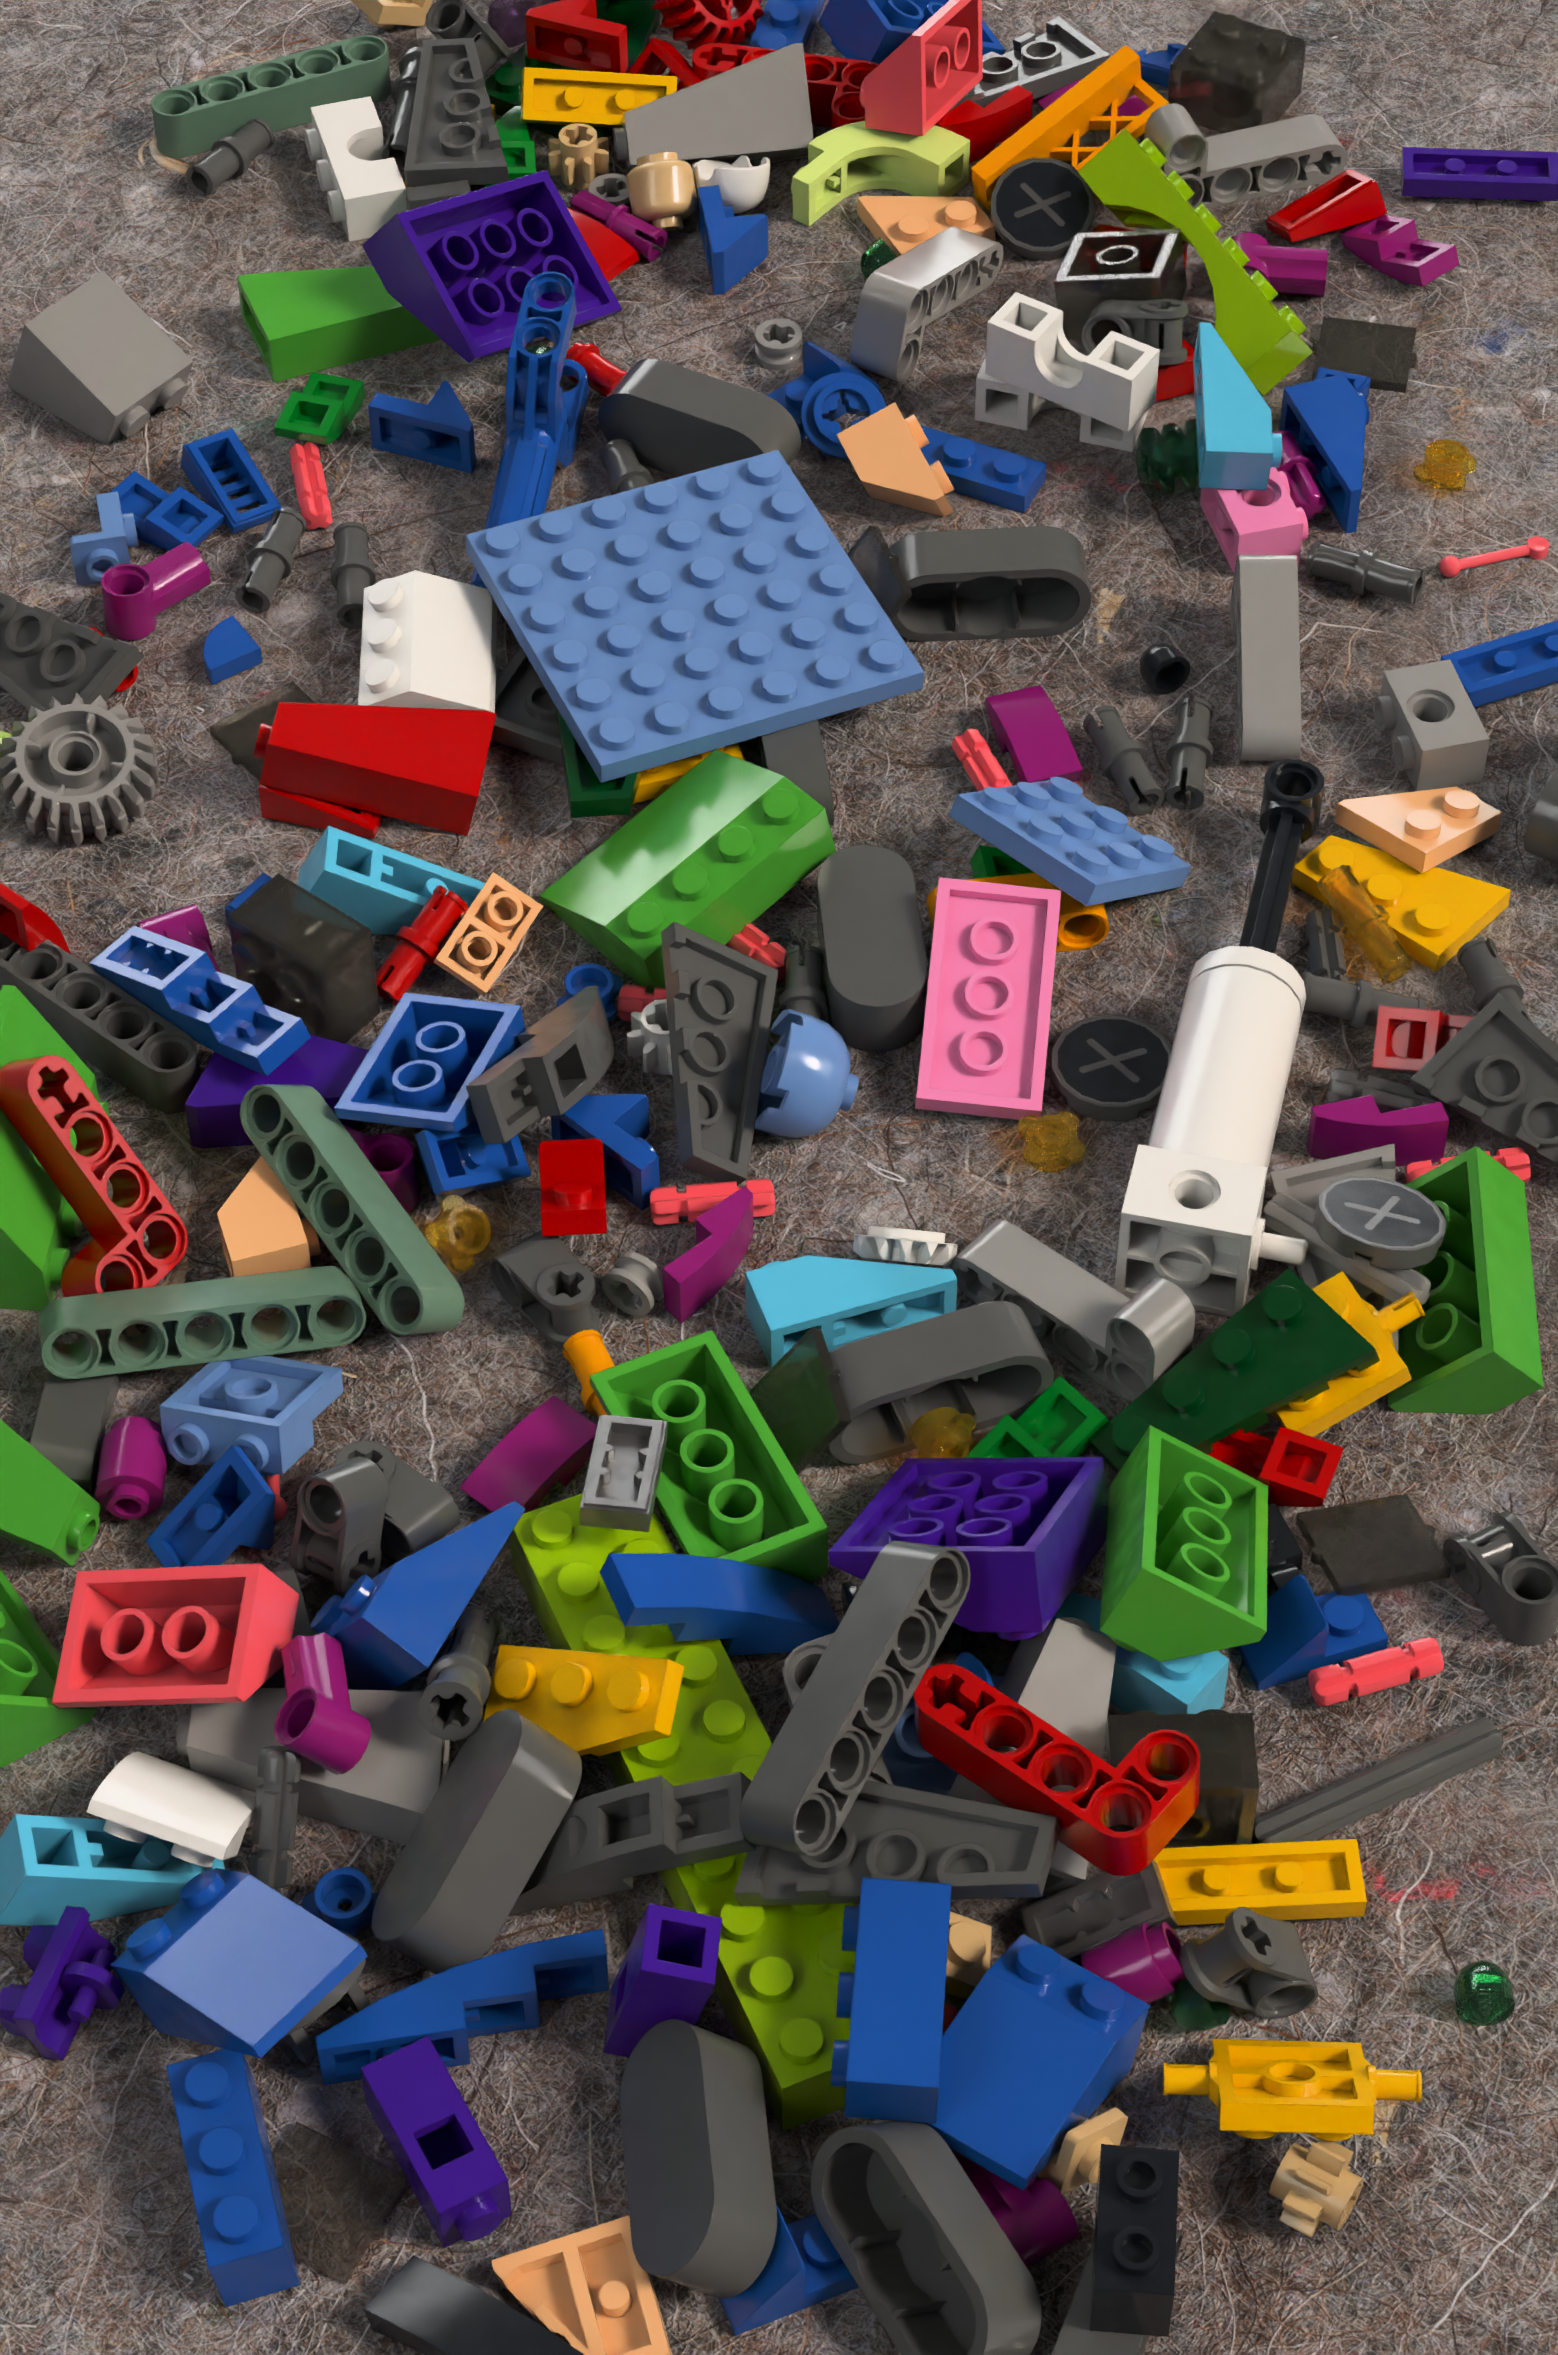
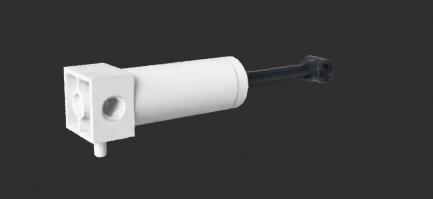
M1286 759L1278 761L1270 766L1265 773L1259 820L1260 830L1265 835L1239 946H1228L1208 952L1195 963L1189 977L1148 1146L1138 1144L1121 1211L1114 1289L1131 1299L1150 1280L1163 1278L1182 1289L1196 1311L1232 1317L1245 1305L1252 1270H1257L1259 1258L1297 1265L1305 1263L1308 1248L1307 1241L1305 1239L1264 1232L1266 1219L1261 1218L1267 1170L1306 1001L1303 979L1291 964L1275 954L1300 844L1314 836L1319 828L1324 776L1317 767L1303 760Z

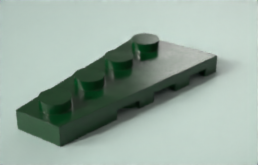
M1288 1268L1088 1440L1094 1451L1100 1457H1103V1460L1117 1474L1150 1425L1205 1454H1209L1213 1451L1212 1444L1241 1429H1243L1245 1434L1269 1421L1267 1414L1302 1396L1305 1402L1328 1390V1381L1354 1367L1361 1372L1379 1362L1380 1359L1376 1349Z

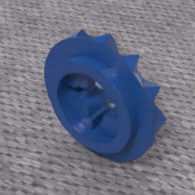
M838 372L820 378L809 388L803 398L799 421L805 430L807 442L813 443L820 449L824 457L834 456L849 461L836 435L842 432L839 422L830 421L826 417L835 413L840 396H842V405H845L847 413L856 414L857 417H860L859 420L852 421L849 427L885 408L886 404L879 390L870 381L857 374Z

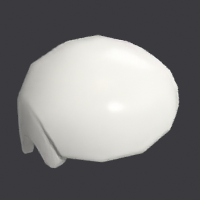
M741 155L732 164L710 159H702L692 164L697 198L698 187L719 185L723 206L732 205L734 214L757 207L767 191L770 177V159L763 157L760 165L755 167L752 166L747 155Z

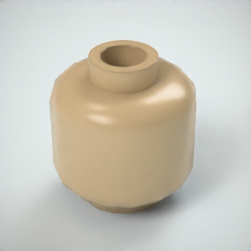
M662 152L640 157L637 159V166L627 174L632 215L669 233L683 229V220L689 218L698 210L692 167L688 162L678 160L677 153Z

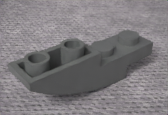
M597 985L585 987L519 1034L518 1038L521 1044L519 1048L466 1085L472 1110L477 1119L485 1145L505 1144L540 1117L561 1116L582 1099L605 1074L613 1060L615 1041Z
M736 1772L673 1786L663 1776H658L612 1788L572 1802L509 1915L633 1889V1876L755 1851L756 1845L745 1839L739 1823L740 1805L752 1781L742 1772Z

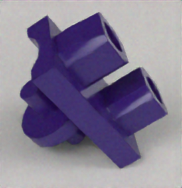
M66 1906L57 1925L32 1926L23 1945V1960L34 1974L28 1986L10 1984L7 1987H3L0 1992L1 2025L10 2034L29 2038L45 2059L63 2061L80 2024L88 2021L93 2008L112 2010L118 2007L124 1994L125 1988L122 1982L110 1973L112 1970L110 1965L117 1959L114 1955L116 1948L109 1940L99 1935L91 1927L89 1922L90 1914L84 1907Z

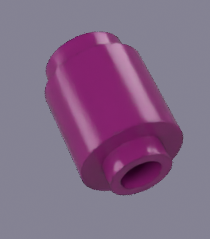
M140 1416L124 1417L114 1422L111 1430L103 1437L95 1497L105 1510L118 1518L127 1520L138 1519L155 1512L163 1503L169 1454L162 1437V1428L158 1423Z
M1162 1922L1153 1927H1149L1148 1923L1140 1924L1083 1952L1081 1955L1083 1968L1104 1980L1116 1984L1122 1990L1147 2004L1177 1991L1179 1987L1178 1981L1186 1978L1179 1958L1182 1944L1167 1922Z

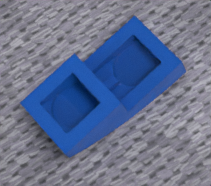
M133 471L111 491H118L122 514H134L137 538L161 549L170 551L186 541L196 548L223 523L224 515L181 486L171 494H168L136 471Z

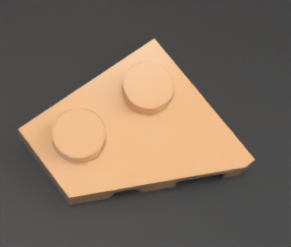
M862 196L858 198L857 215L892 260L951 226L995 241L994 226L973 197Z
M1455 786L1343 800L1338 803L1335 823L1419 872L1424 873L1499 832L1502 812L1480 800L1476 794Z
M629 2215L491 2260L493 2270L501 2285L535 2321L584 2355H672L651 2274L642 2269L634 2255Z

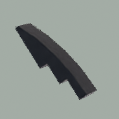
M414 2255L363 2308L372 2330L425 2355H584L524 2314L473 2284Z

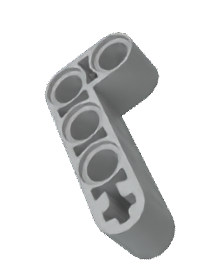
M1173 103L1166 104L1155 110L1148 118L1145 126L1144 139L1148 137L1168 160L1161 167L1163 172L1169 175L1175 170L1194 191L1195 194L1188 200L1194 209L1200 203H1203L1207 209L1325 183L1339 175L1345 168L1348 160L1347 151L1324 118L1316 114L1204 137L1184 106Z
M951 226L876 269L866 280L860 295L850 349L851 364L900 384L904 383L911 376L917 365L925 326L987 289L993 283L1003 260V246L999 242Z
M1238 554L1231 591L1230 622L1231 633L1236 634L1239 760L1282 761L1286 759H1300L1302 718L1297 556Z
M997 1219L993 1221L950 1263L949 1267L953 1269L957 1278V1286L971 1300L978 1304L990 1301H1007L1018 1305L1026 1314L1043 1347L1130 1403L1192 1351L1195 1309L1188 1296L1177 1285L1163 1278H1154L1132 1299H1129L1006 1220Z

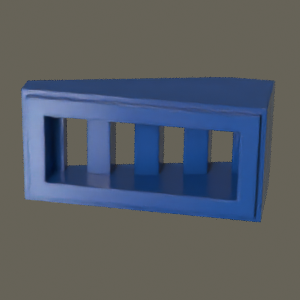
M233 428L183 445L182 470L205 501L213 509L224 515L223 522L233 534L268 522L274 510H281L282 506ZM225 464L228 466V468L215 473L211 470ZM234 477H237L238 481L229 483L224 486H221L220 484L221 482L232 479ZM244 490L249 492V494L230 500L228 497ZM256 502L260 505L240 514L237 512V509Z

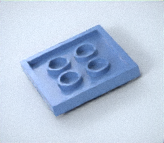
M1051 777L1050 780L1033 783L1019 782L1017 785L1001 788L986 787L982 791L957 794L948 815L1085 906L1183 887L1192 867L1173 854L1174 848L1168 842L1155 836L1139 833L1127 825L1129 820L1124 814L1107 806H1097L1082 796L1083 790L1079 785L1061 777Z

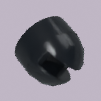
M1166 643L1151 645L1143 652L1140 659V673L1143 680L1154 693L1159 695L1169 694L1180 688L1190 673L1188 660L1177 648Z

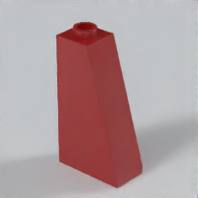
M279 702L273 725L261 723L253 757L264 760L259 784L467 836L479 795L497 713L483 710Z

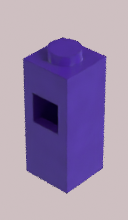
M651 1903L648 1904L611 1986L603 2053L629 2058L644 2034L664 2020L679 2019L692 2025L696 2024L715 1985L722 1918Z
M429 2036L360 2068L366 2105L443 2248L462 2239L465 2241L481 2239L493 2232L503 2219L512 2215L508 2179Z

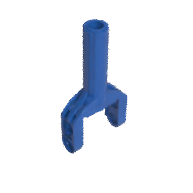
M552 271L535 275L528 281L524 290L508 355L505 395L506 440L484 530L545 513L556 465L560 468H566L574 460L589 396V384L584 367L577 361L565 359L577 309L574 285L562 273ZM548 292H557L566 297L560 306L552 309L542 308L536 304L537 299L542 294ZM537 337L549 338L555 342L554 347L544 354H533L525 349L526 344ZM561 375H569L579 381L577 386L572 390L562 392V387L559 386ZM474 568L471 585L487 589Z

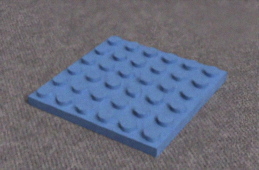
M779 450L465 535L468 557L601 783L923 689V669Z

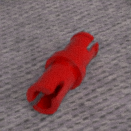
M436 886L432 896L409 927L402 926L395 935L396 946L376 974L367 982L369 988L383 1000L387 1001L391 997L389 1001L392 1005L397 1006L403 994L408 992L427 964H435L433 961L440 952L439 947L462 915L466 914L469 910L466 902L451 890L445 895L447 890L443 886Z

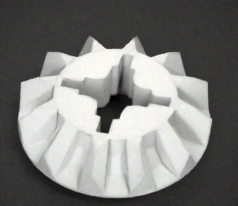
M868 1226L867 1235L854 1234L853 1251L861 1258L947 1266L957 1256L958 1244L945 1243L946 1233Z

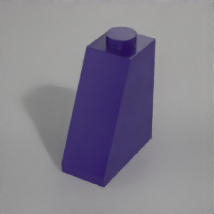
M310 1034L311 1038L267 1077L214 1052L185 1103L191 1145L200 1148L254 1145L241 1124L240 1108L246 1092L257 1085L305 1084L312 1086L321 1094L335 1114L334 1107L369 1050ZM338 1118L343 1125L359 1131L364 1122Z

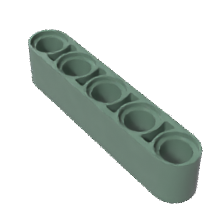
M374 35L355 36L163 90L157 93L151 101L158 151L170 158L189 157L210 151L218 139L223 136H232L252 118L253 120L255 118L264 120L269 124L274 133L312 122L310 107L371 96L373 104L385 100L392 90L387 43L382 38Z
M262 1084L253 1086L247 1091L240 1108V1119L245 1133L382 1324L390 1332L398 1335L445 1332L457 1326L463 1316L465 1306L464 1295L459 1283L340 1120L336 1118V1115L321 1094L312 1086L305 1084Z
M320 1266L63 1297L53 1300L42 1309L38 1316L37 1332L45 1367L53 1375L60 1378L80 1379L339 1347L351 1343L360 1336L365 1327L366 1313L359 1291L344 1269L338 1266ZM334 1299L346 1301L345 1305L337 1311L322 1312L319 1310L328 1301ZM268 1307L281 1310L277 1316L269 1320L253 1318L260 1310ZM202 1315L216 1318L207 1327L192 1328L187 1326L194 1318ZM133 1324L150 1326L146 1332L138 1336H126L121 1333L126 1327ZM66 1332H78L84 1335L79 1341L72 1344H60L54 1341L58 1336Z

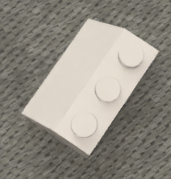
M417 570L394 578L383 579L375 585L364 588L358 705L483 710L495 713L498 606L488 589Z

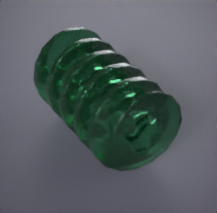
M1196 419L1184 421L1181 428L1175 423L1163 425L1160 432L1153 426L1143 428L1140 432L1136 450L1137 474L1141 487L1148 498L1153 497L1154 481H1160L1166 495L1174 494L1176 477H1181L1187 491L1195 490L1198 474Z

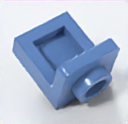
M118 491L96 494L102 532L76 535L69 539L75 578L78 585L101 583L103 574L109 568L120 564H131L128 547L139 546L134 514H122Z

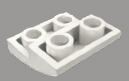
M136 1751L126 1756L107 1775L92 1796L86 1812L106 1819L103 1831L113 1836L136 1843H144L147 1834L174 1843L170 1853L174 1857L196 1865L212 1867L215 1858L226 1860L237 1856L246 1828L253 1827L256 1793Z

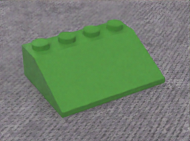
M715 749L541 893L539 897L541 903L639 986H647L646 992L654 993L655 987L666 988L661 932L670 924L676 922L726 945L734 934H739L745 925L752 923L829 856L835 853L836 849L826 810L822 805L785 776Z
M2 985L0 991V1069L15 1060L46 1055H57L65 1058L75 1068L109 1117L108 1102L99 1100L94 1073L15 985ZM0 1108V1308L42 1311L46 1305L55 1299L57 1288L62 1287L61 1277L63 1270L71 1260L70 1250L68 1249L71 1236H80L83 1223ZM71 1128L70 1142L75 1150L77 1144L76 1134L73 1128Z

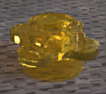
M1440 439L1433 441L1426 447L1424 461L1422 464L1414 467L1413 476L1417 481L1429 483L1434 488L1449 492H1459L1466 487L1465 478L1468 473L1476 470L1477 461L1473 456L1469 455L1468 449L1462 443L1450 439Z
M1060 1112L1057 1115H1045L1040 1118L1033 1115L1023 1117L1018 1123L1017 1132L1025 1138L1024 1160L1035 1169L1047 1173L1063 1171L1070 1167L1072 1163L1082 1160L1085 1156L1086 1147L1077 1137L1076 1131L1079 1129V1119L1077 1116L1070 1112Z
M450 1195L441 1200V1212L434 1222L424 1226L422 1234L433 1249L437 1248L449 1259V1264L453 1270L463 1272L473 1267L475 1262L474 1254L480 1253L487 1247L492 1236V1230L487 1216L480 1208L472 1204H465L463 1198L458 1195ZM454 1228L458 1229L460 1233V1239H457L454 1236Z
M952 1407L935 1408L920 1416L911 1429L912 1441L918 1448V1453L913 1458H965L976 1446L974 1439L971 1438V1431L976 1427L974 1417L968 1413L960 1414L957 1409Z

